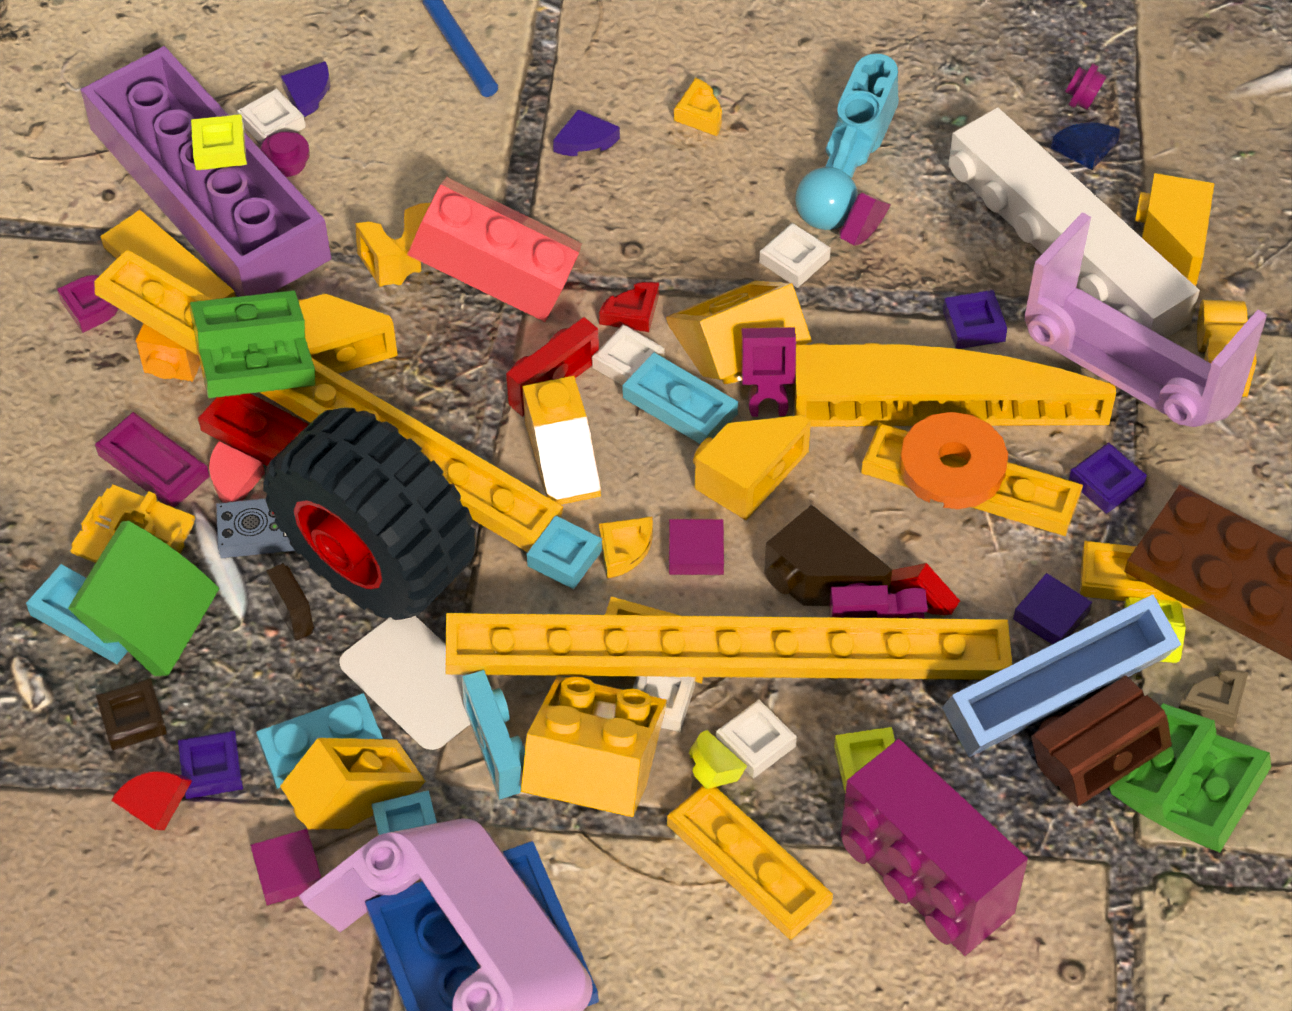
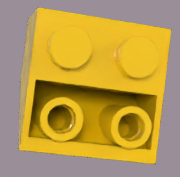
M557 676L527 732L521 792L634 817L647 786L667 699L649 696L646 692L638 689L621 690L594 684L591 680L583 677L567 678Z

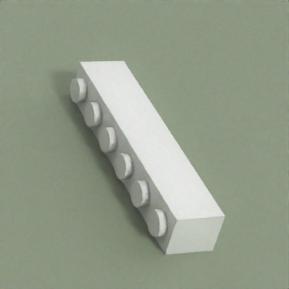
M997 107L953 132L948 167L959 181L969 185L983 199L991 211L1000 214L1015 228L1016 233L1023 241L1031 243L1041 254L1052 245L1082 212L1091 217L1076 287L1165 338L1170 337L1192 323L1200 290L1002 110Z

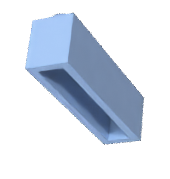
M1152 594L953 694L942 709L970 758L1084 700L1087 695L1102 687L1110 686L1125 675L1130 677L1165 659L1182 644L1155 596Z

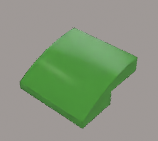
M295 290L190 302L195 341L208 398L315 386V367L305 339V320Z
M122 521L68 609L102 642H119L153 676H169L220 588L194 564L162 540L130 521Z
M1162 703L1160 707L1165 711L1168 718L1172 746L1110 786L1111 794L1141 815L1199 845L1221 852L1272 767L1270 753L1217 735L1215 720Z

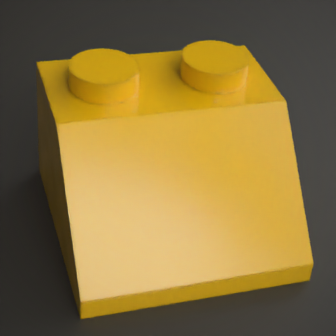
M755 280L666 316L670 329L702 377L722 380L723 384H731L742 380V328L795 327L796 345H806L812 342L792 283Z

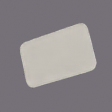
M416 616L401 620H393L389 617L341 655L339 663L343 672L423 748L430 750L441 748L470 725L463 705L462 676L465 675H445L446 644Z

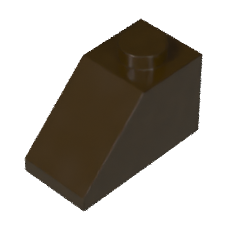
M810 505L766 542L764 574H766L768 581L777 591L782 594L789 593L803 606H830L831 587H845L853 583H864L869 586L887 585L888 594H890L893 569L813 505Z

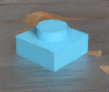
M555 516L526 554L527 566L575 589L602 552V538Z
M429 790L371 804L378 835L437 823Z

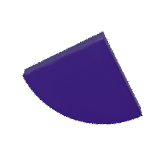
M326 61L281 76L283 89L290 102L304 117L312 114L319 108V102L330 89V76Z
M578 109L554 138L553 150L555 153L565 156H578V152L600 148V151H604L620 139V127Z

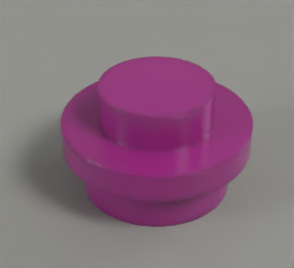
M1092 63L1088 71L1081 67L1077 69L1065 90V93L1073 96L1068 104L1070 107L1075 108L1078 105L1088 110L1107 77L1097 71L1098 65Z
M289 131L278 132L269 136L260 148L285 177L299 174L305 168L310 156L307 140L302 135Z

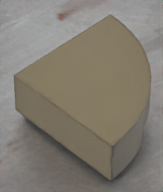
M1223 670L1219 671L1218 675L1205 678L1197 683L1194 682L1185 691L1179 709L1215 720V724L1233 728L1248 672Z

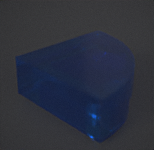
M1101 123L1071 125L1053 136L1051 149L1093 170L1118 142L1120 129Z

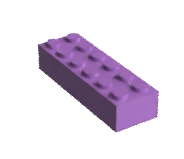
M165 46L80 89L92 132L221 279L235 291L237 297L273 293L331 260L325 219L246 133L247 165L196 170L193 158L191 120L229 115Z

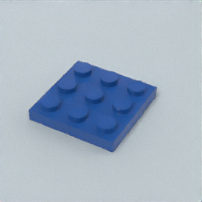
M531 841L503 851L589 973L593 990L587 1007L598 1003V990L534 842ZM423 881L409 886L398 894L382 895L366 901L368 916L404 1010L453 1011V999L458 987L463 981L479 970L481 966Z

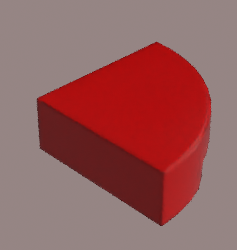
M660 283L634 284V289L627 290L616 297L613 295L607 298L599 311V324L618 328L624 324L632 330L649 332L660 294Z
M927 563L892 570L890 592L896 594L901 590L909 588L925 589L927 605L930 606L927 613L933 615H952L960 602L958 597Z
M169 772L143 773L126 782L115 793L111 801L152 829L164 831L193 780L183 775Z

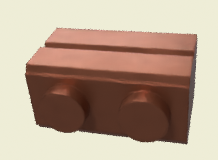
M1126 675L1110 686L1102 687L1087 695L1082 704L1065 715L1049 717L1041 724L1037 733L1031 736L1037 765L1041 772L1055 786H1059L1061 792L1076 807L1082 805L1172 746L1168 718L1165 711L1148 695L1145 696L1142 689Z

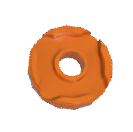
M946 412L930 415L913 425L903 439L899 467L905 484L918 498L928 503L932 499L936 502L944 503L943 508L958 510L978 506L995 496L1001 487V482L1005 478L1008 451L1002 436L989 423L973 415ZM954 454L964 458L967 464L957 468L949 467L940 458L945 455Z

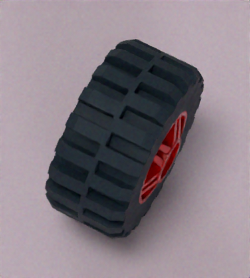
M348 407L326 410L314 419L267 465L263 482V491L267 493V506L270 511L274 512L276 516L274 521L280 531L286 533L290 539L289 544L298 555L301 554L309 562V567L319 577L322 575L331 583V588L351 598L353 603L363 610L369 608L376 616L382 618L391 617L393 620H401L417 616L471 563L476 542L475 528L471 527V514L468 508L464 507L460 502L461 495L454 484H449L442 475L444 471L434 460L430 461L421 452L422 448L411 438L407 440L399 434L398 428L387 421H378L374 414L366 411L356 412L354 408Z

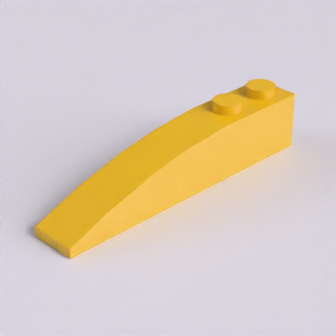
M815 343L812 345H796L795 384H793L794 416L803 415L810 419L811 427L878 426L879 423L889 426H913L930 415L946 412L973 415L989 423L991 426L1109 425L1116 396V388L1113 384L1064 369L995 354L955 348L902 344L828 345L825 343Z

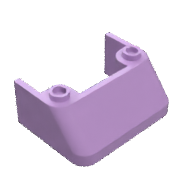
M1082 212L1035 261L1025 312V322L1030 336L1040 345L1047 346L1167 415L1177 424L1198 427L1226 419L1242 399L1267 314L1257 309L1212 363L1207 362L1076 287L1091 217Z
M461 818L378 835L299 895V898L306 907L341 933L367 912L366 901L382 895L398 894L421 878L481 966L479 970L463 981L458 987L453 999V1011H583L590 1002L593 989L589 973L492 836L474 820Z

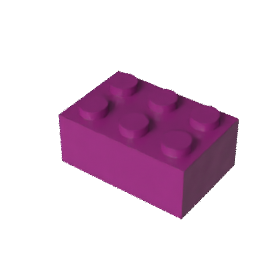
M899 738L847 780L841 838L845 849L857 862L861 864L868 863L883 877L887 890L896 900L903 904L909 902L925 918L928 929L940 942L946 945L952 944L966 956L1015 914L1028 858Z

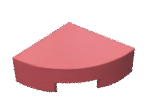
M220 441L215 446L210 457L209 470L211 480L219 499L223 503L243 501L265 474L263 462Z

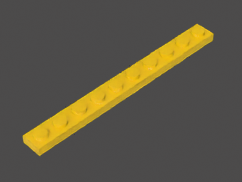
M126 249L94 281L95 295L198 355L190 302L213 299ZM314 359L312 361L315 367V386L260 392L310 423L326 410L344 407L354 408L356 412L366 411L374 414L380 422H389L398 428L399 434L407 440L411 438L422 448L421 452L430 461L434 460L444 471L442 475L449 484H454L460 493V502L464 507L468 508L472 520L526 552L531 549L555 516L561 518L563 506Z
M446 613L445 675H468L484 670L486 675L983 680L1012 665L1008 620Z

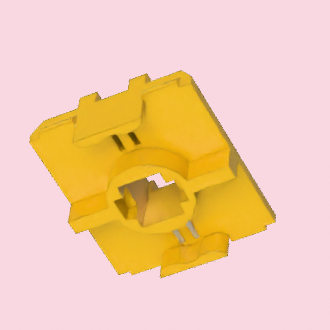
M112 484L110 489H106L102 497L98 496L82 521L83 531L80 530L71 544L72 549L70 551L74 555L96 563L122 521H130L159 538L178 553H181L185 547L184 541L193 528L195 516L157 502L156 494L150 491L144 497Z

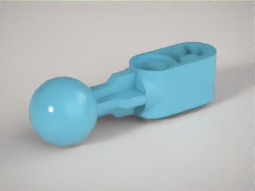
M870 54L864 56L856 63L838 103V120L825 149L829 156L825 167L809 172L797 187L795 195L797 211L801 218L814 228L832 230L844 225L858 196L857 187L852 180L854 172L858 166L867 163L870 153H873L880 147L899 103L898 67L895 61L887 55Z

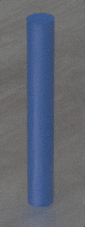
M423 0V5L483 97L494 95L498 90V84L443 0Z

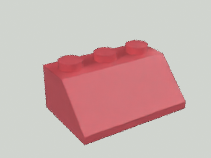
M446 177L440 184L425 213L407 255L546 322L579 255L582 243Z

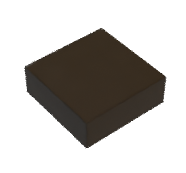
M282 563L266 570L272 600L295 641L313 634L314 625L309 601L288 565L285 566Z
M151 678L96 695L112 751L167 734Z

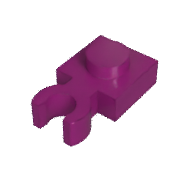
M795 327L742 328V385H753L748 392L749 412L752 417H758L759 403L766 398H772L777 401L779 416H786L789 405L787 391L782 384H795Z
M853 583L845 587H831L829 618L925 619L924 612H927L928 609L926 590L921 588H909L901 590L896 594H888L887 585L869 586L864 583Z

